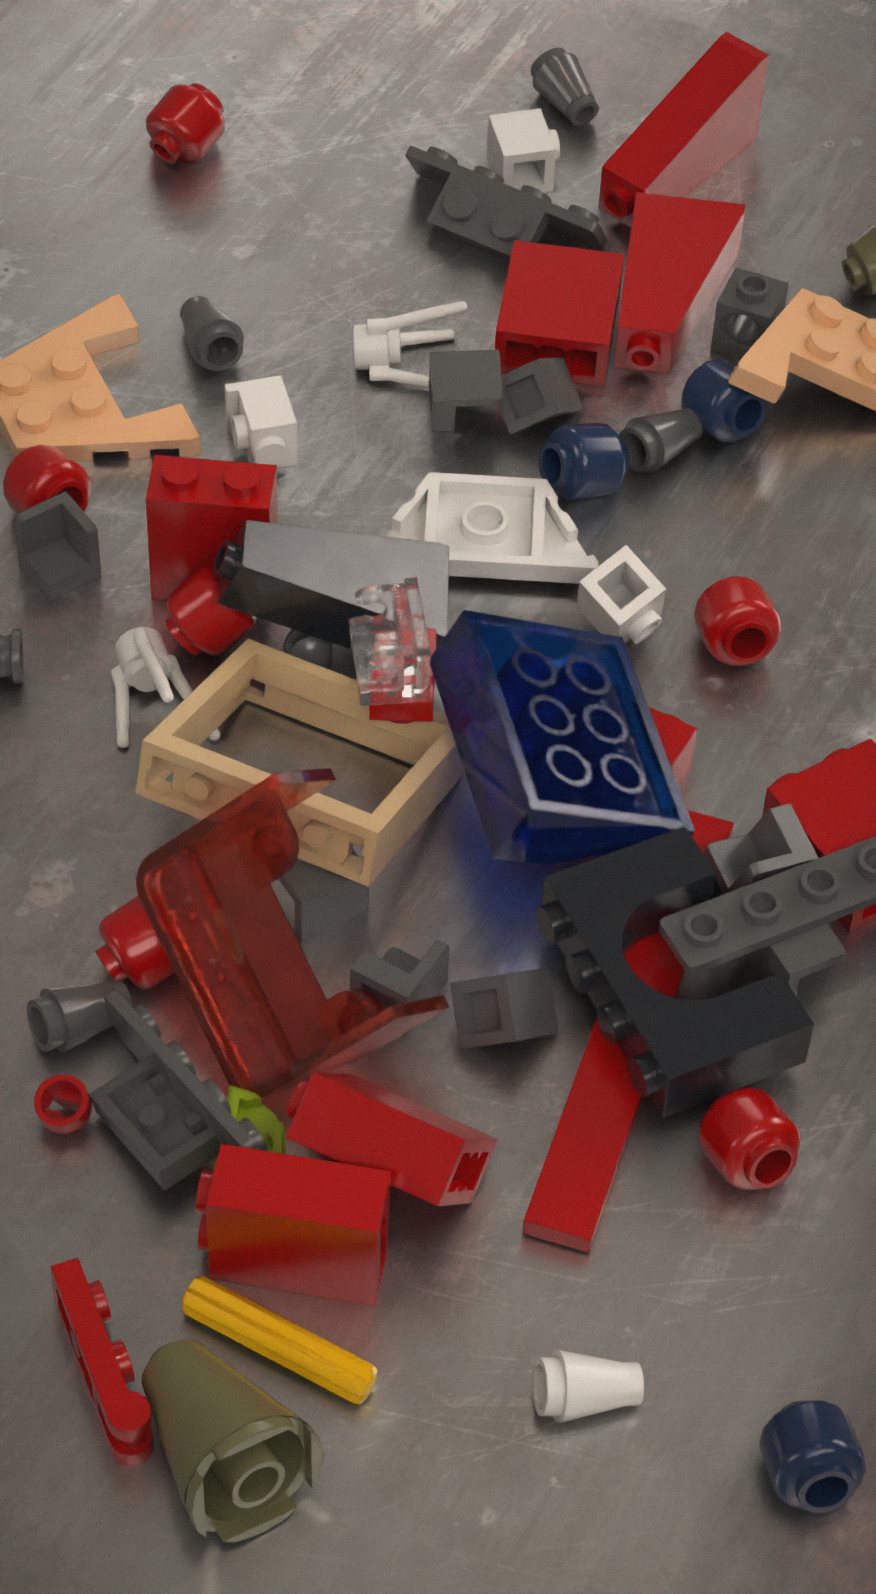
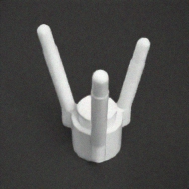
M458 301L446 305L443 304L389 318L367 319V324L354 325L355 369L369 370L370 381H393L429 389V376L390 368V363H401V345L453 340L456 336L455 331L446 329L400 333L398 328L462 313L467 310L466 302Z
M136 627L128 630L120 636L115 646V652L120 664L113 668L110 674L115 686L117 745L122 749L127 748L129 745V688L131 686L142 692L157 690L165 703L171 702L174 697L168 679L171 680L183 700L194 691L182 674L177 658L173 655H168L161 634L156 629L150 627ZM218 728L209 736L210 740L217 741L220 738L221 734Z

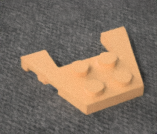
M802 288L739 361L730 375L728 383L775 404L786 387L787 373L790 372L876 411V319L867 318L843 307L832 297L820 296Z
M121 294L111 296L0 360V429L14 457L26 448L39 444L54 446L75 462L93 461V453L125 451L129 459L150 458V450L179 448V456L201 454V437L182 403L125 419L93 362L92 355L139 343L138 324Z

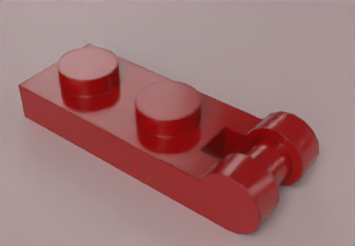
M78 1257L52 1265L50 1268L55 1304L110 1452L114 1459L123 1465H139L151 1456L154 1448L150 1403L140 1393L128 1390L127 1384L135 1381L134 1371L123 1340L110 1342L104 1327V1323L112 1321V1316L100 1280L87 1282Z

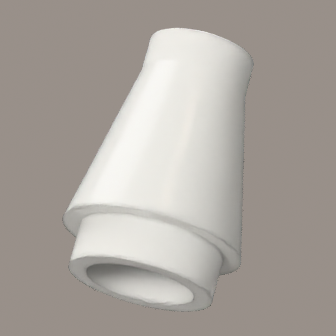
M555 1349L551 1357H538L535 1360L532 1373L534 1406L539 1416H553L557 1423L625 1406H640L644 1396L642 1368L638 1362H619Z

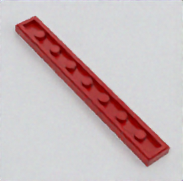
M672 806L663 834L686 826L703 852L710 843L731 838L734 822ZM660 932L638 941L624 955L630 969L650 988L667 996L677 998L685 971ZM597 1018L523 1220L522 1231L523 1234L587 1253L590 1252L643 1097L632 1083L627 1058L618 1043L612 1045L605 1039Z

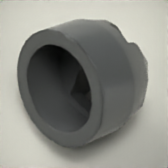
M293 629L289 631L283 645L285 653L329 669L332 663L331 642Z

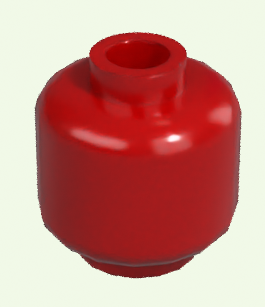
M193 83L190 86L186 84L172 86L146 117V130L151 138L149 144L153 152L163 161L170 164L175 163L177 160L188 164L198 163L225 131V122L222 115L224 109L220 100L209 89L197 83Z
M39 444L26 448L15 456L8 466L3 480L4 497L10 508L17 513L25 511L65 491L85 511L91 497V480L85 468L54 446Z
M212 565L198 568L167 598V610L170 616L165 620V624L174 638L195 656H199L202 652L211 656L224 654L254 627L257 619L255 616L217 604L220 577L213 575Z
M727 577L716 581L706 588L697 600L694 611L696 628L707 650L717 661L728 666L743 667L750 665L770 654L778 643L781 633L779 614L768 593L758 582L747 577Z
M144 892L102 919L99 925V933L105 945L94 952L113 980L120 979L123 981L128 977L135 987L141 990H148L191 961L193 951L190 942L198 937L169 894L160 900L157 895L151 892Z
M751 1087L733 1090L718 1097L704 1115L698 1134L703 1154L722 1177L735 1188L749 1191L775 1187L783 1182L796 1166L801 1144L797 1125L774 1098L762 1089Z

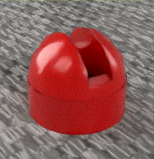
M61 1074L48 1078L38 1087L34 1096V1108L41 1123L47 1129L56 1134L69 1135L81 1130L89 1120L92 1101L85 1085L78 1078ZM53 1100L76 1113L69 1117L49 1109V1106Z

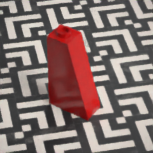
M728 32L722 34L602 166L598 208L631 227L636 192L684 198L758 139L769 54Z
M636 192L617 327L614 368L670 374L739 254L745 204Z

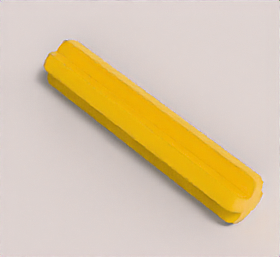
M205 1276L194 1278L183 1295L182 1311L185 1315L353 1404H362L375 1386L377 1368L372 1363Z

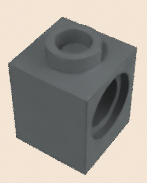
M735 267L717 301L710 352L740 361L784 310L789 283Z

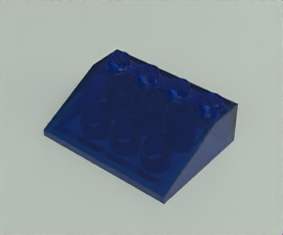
M463 610L428 661L492 858L553 865L606 855L686 826L691 836L695 832L623 637Z

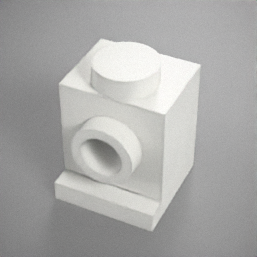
M282 376L225 384L226 428L228 434L232 433L235 449H245L249 463L277 465V468L298 465L297 421Z

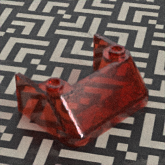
M331 768L273 773L149 854L140 864L136 876V888L139 899L227 1082L231 1086L255 1092L261 1098L279 1094L299 1085L303 1080L309 1081L312 1072L327 1073L371 1054L449 1008L444 995L393 1005L384 1010L379 1000L365 990L352 989L342 991L329 999H326L275 895L271 883L284 876L293 868L299 854L298 835L287 811L336 781Z

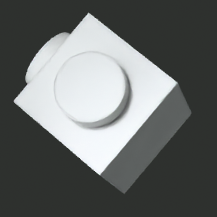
M541 108L489 115L487 159L491 170L504 179V184L521 190L523 185H528L544 193L553 192L555 163L560 159V143L557 131L555 129H548Z
M625 545L579 581L577 608L609 644L617 650L630 639L635 644L640 643L659 627L662 622L660 615H662L666 588L633 551Z

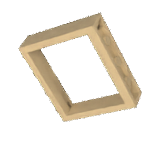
M247 639L142 740L135 794L369 887L463 776L473 725L433 710V722L414 721L407 724H398L391 721L369 720L370 685ZM254 679L264 683L265 690L262 691L249 686L250 681ZM245 700H248L414 766L371 814L200 745ZM174 772L172 783L166 781L165 779ZM353 844L363 847L361 856H364V859L351 854Z

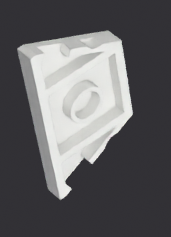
M429 472L415 489L414 498L404 503L392 517L391 530L386 535V537L437 542L449 546V576L579 584L580 580L598 567V560L594 554L587 556L578 542V528L569 514L558 506V496L547 479Z

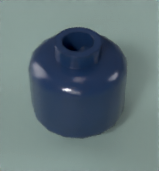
M714 359L703 363L687 379L682 391L681 408H690L694 411L703 426V433L717 441L733 443L744 439L758 429L766 414V400L729 384V377L737 365L731 361Z
M598 422L564 425L554 430L546 444L543 445L539 455V470L542 479H547L556 495L568 501L605 498L615 493L623 482L624 475L629 467V452L618 433L608 424Z
M823 1400L795 1401L775 1413L762 1430L759 1440L762 1458L775 1493L787 1505L813 1513L829 1512L846 1504L853 1496L854 1491L862 1483L866 1471L864 1454L849 1417L837 1405Z

